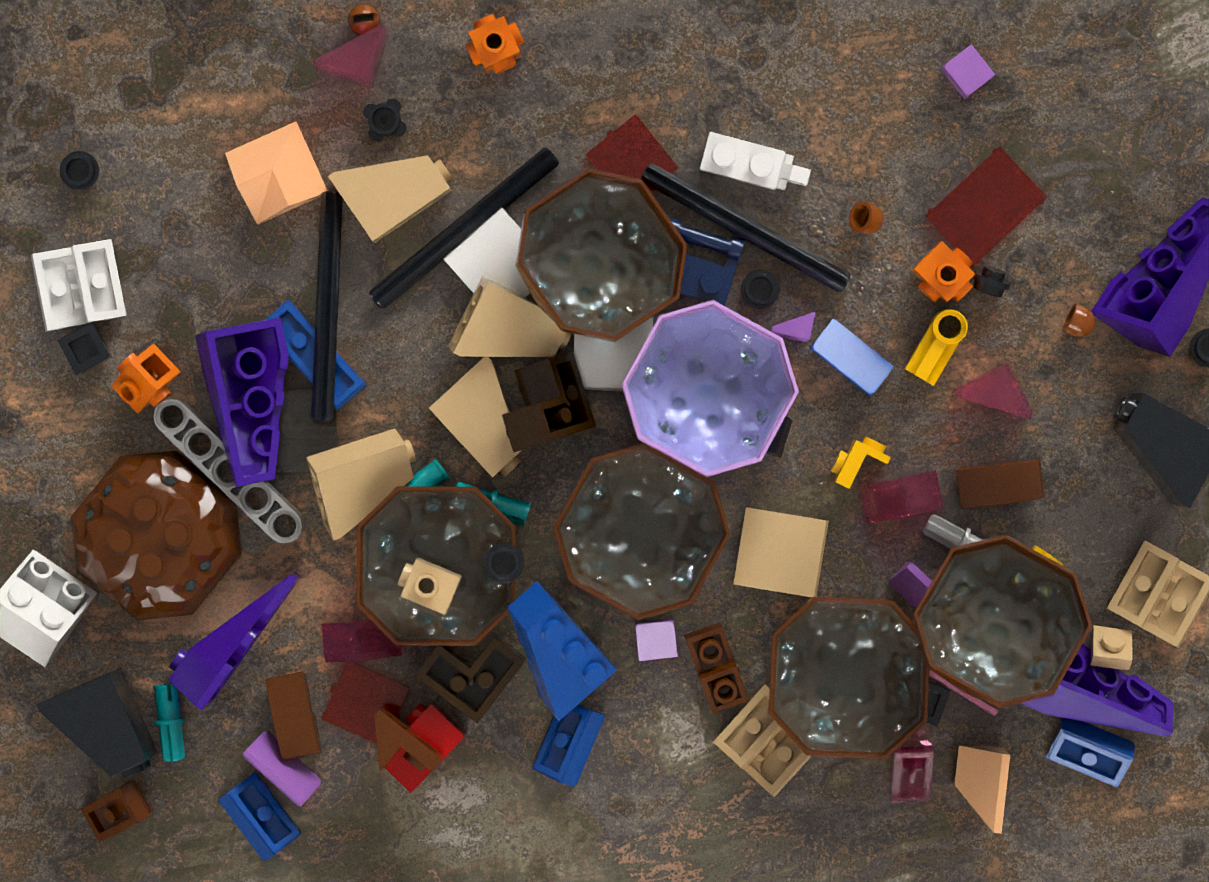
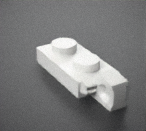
M709 132L700 166V171L775 190V188L785 190L787 182L806 187L811 174L810 169L792 165L794 156L785 154V151L714 132Z

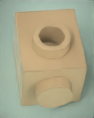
M417 558L414 565L406 563L397 585L404 587L401 597L445 615L448 612L462 576Z

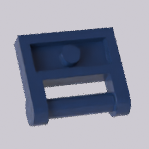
M670 217L671 222L685 242L727 255L725 265L723 266L686 254L680 294L705 302L714 300L725 306L745 240L734 236L731 240L681 225V220Z

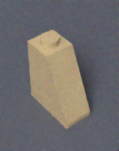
M428 155L337 171L328 176L374 243L451 192L452 190L447 182L453 179L440 159L433 163Z
M482 276L448 347L458 356L555 357L558 349L563 350L566 347L572 333L561 331L556 323L543 312L536 301Z
M483 357L429 409L492 478L498 473L506 477L521 463L517 455L522 450L513 453L502 418L503 414L510 411L494 363L490 357Z
M395 428L306 457L322 521L333 541L342 538L359 524L397 486H405L414 478L410 464L416 462L413 447L409 440L403 441Z

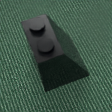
M1134 393L1129 398L1123 397L1113 414V418L1117 419L1113 427L1167 500L1177 507L1191 508L1209 474V428L1145 393Z
M122 668L36 704L42 715L110 777L120 772L124 779L135 775L151 766L149 759L158 753Z

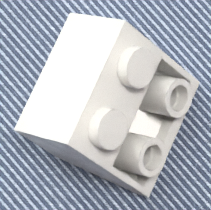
M32 550L0 588V638L46 667L73 632L95 599L97 592L35 550Z

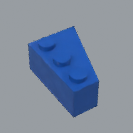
M538 581L507 607L520 644L526 653L529 669L535 678L538 694L558 722L617 671L616 667L595 641Z

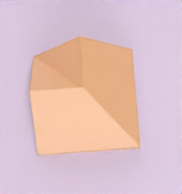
M293 122L225 153L236 186L257 225L321 197L322 192L328 191L297 122Z
M959 746L956 775L951 782L993 833L1002 834L1010 754L1002 747Z

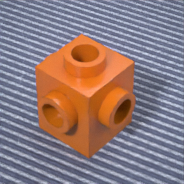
M491 14L473 23L475 29L468 32L472 42L465 46L474 66L482 63L486 73L494 70L496 74H499L517 65L515 60L522 57L518 46L524 44V40L515 22L508 25L504 16L496 19L495 15ZM493 35H497L502 39L500 47L496 49H491L487 46V39Z
M943 241L937 243L911 270L922 281L918 288L934 303L938 299L943 303L948 302L951 298L956 302L960 301L973 287L969 280L975 275L970 269L973 265L970 258L957 247L952 251ZM943 268L950 272L951 278L949 282L941 278L940 273Z
M152 344L138 356L134 353L130 354L117 367L120 375L112 383L111 387L138 414L151 404L156 408L158 404L166 400L172 393L168 389L169 385L181 371L155 344Z

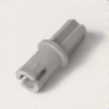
M935 514L928 518L923 528L924 535L950 549L982 540L971 534L970 528L967 527L963 530Z

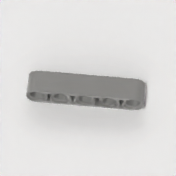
M176 399L164 400L158 404L153 416L157 428L267 535L276 542L283 544L296 541L302 536L305 530L304 517L268 481L235 487L234 482H227L222 478L220 468L227 461V456L221 435L191 406L182 400ZM170 406H177L183 413V421L176 428L169 427L164 420L165 411ZM199 433H205L211 439V449L205 455L197 454L192 447L193 438ZM255 487L265 490L268 496L266 506L260 510L253 508L248 501L249 492ZM283 514L290 515L296 522V530L289 537L281 535L276 528L277 519Z

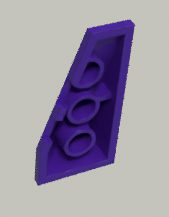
M1203 197L1168 228V236L1153 250L1147 247L1138 255L1141 261L1127 274L1120 272L1110 281L1091 310L1096 318L1137 346L1169 357L1189 329L1209 280V199Z
M281 317L206 331L196 335L203 376L235 487L275 479L280 439V414L285 394L283 393L284 378L289 359Z
M296 573L289 575L191 647L188 652L182 648L169 666L174 672L168 680L200 710L212 704L301 577Z
M1082 644L1054 695L1020 703L1046 715L1166 737L1173 733V702L1136 675L1128 677L1118 669L1091 666L1090 648ZM1037 668L1034 675L1043 674L1044 668Z

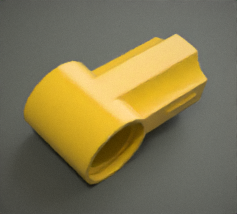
M942 309L936 312L904 369L934 386L959 342L966 336L968 324L965 317L960 312L952 309ZM952 315L957 319L959 329L955 336L945 338L940 334L938 325L943 317Z

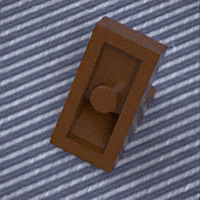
M381 707L375 714L380 771H382L401 747L406 751L403 757L411 765L420 771L426 767L432 772L442 759L443 754L384 707Z
M134 780L126 782L80 809L99 843L149 817L151 813L148 803Z

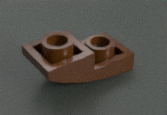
M1040 459L1002 461L998 465L960 467L956 471L961 509L1004 505L1045 497Z
M721 622L684 635L712 714L749 701Z
M301 671L265 679L282 760L288 761L322 753L317 720L311 707L307 675Z

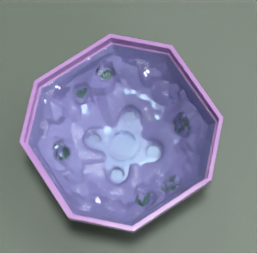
M714 300L660 315L621 385L637 439L706 477L761 462L799 392L783 338Z

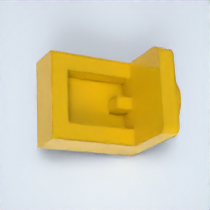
M866 436L863 442L853 440L848 452L846 453L841 450L834 461L831 472L835 473L836 476L833 482L850 489L866 455L884 464H888L891 457L884 454L886 446Z

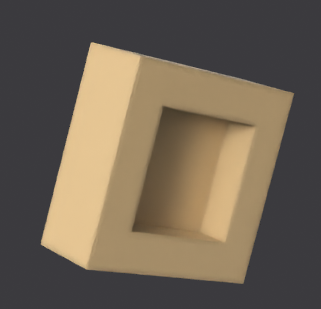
M1093 625L1090 635V665L1130 670L1132 664V630Z

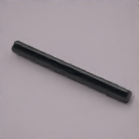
M547 147L542 148L369 292L371 299L381 309L390 305L441 263L451 250L501 208L505 210L555 169L559 164L556 156Z
M653 163L647 165L641 180L648 186L831 289L842 292L846 288L850 280L849 273Z
M336 191L322 192L320 201L311 417L317 422H330L334 418L343 203L342 196Z

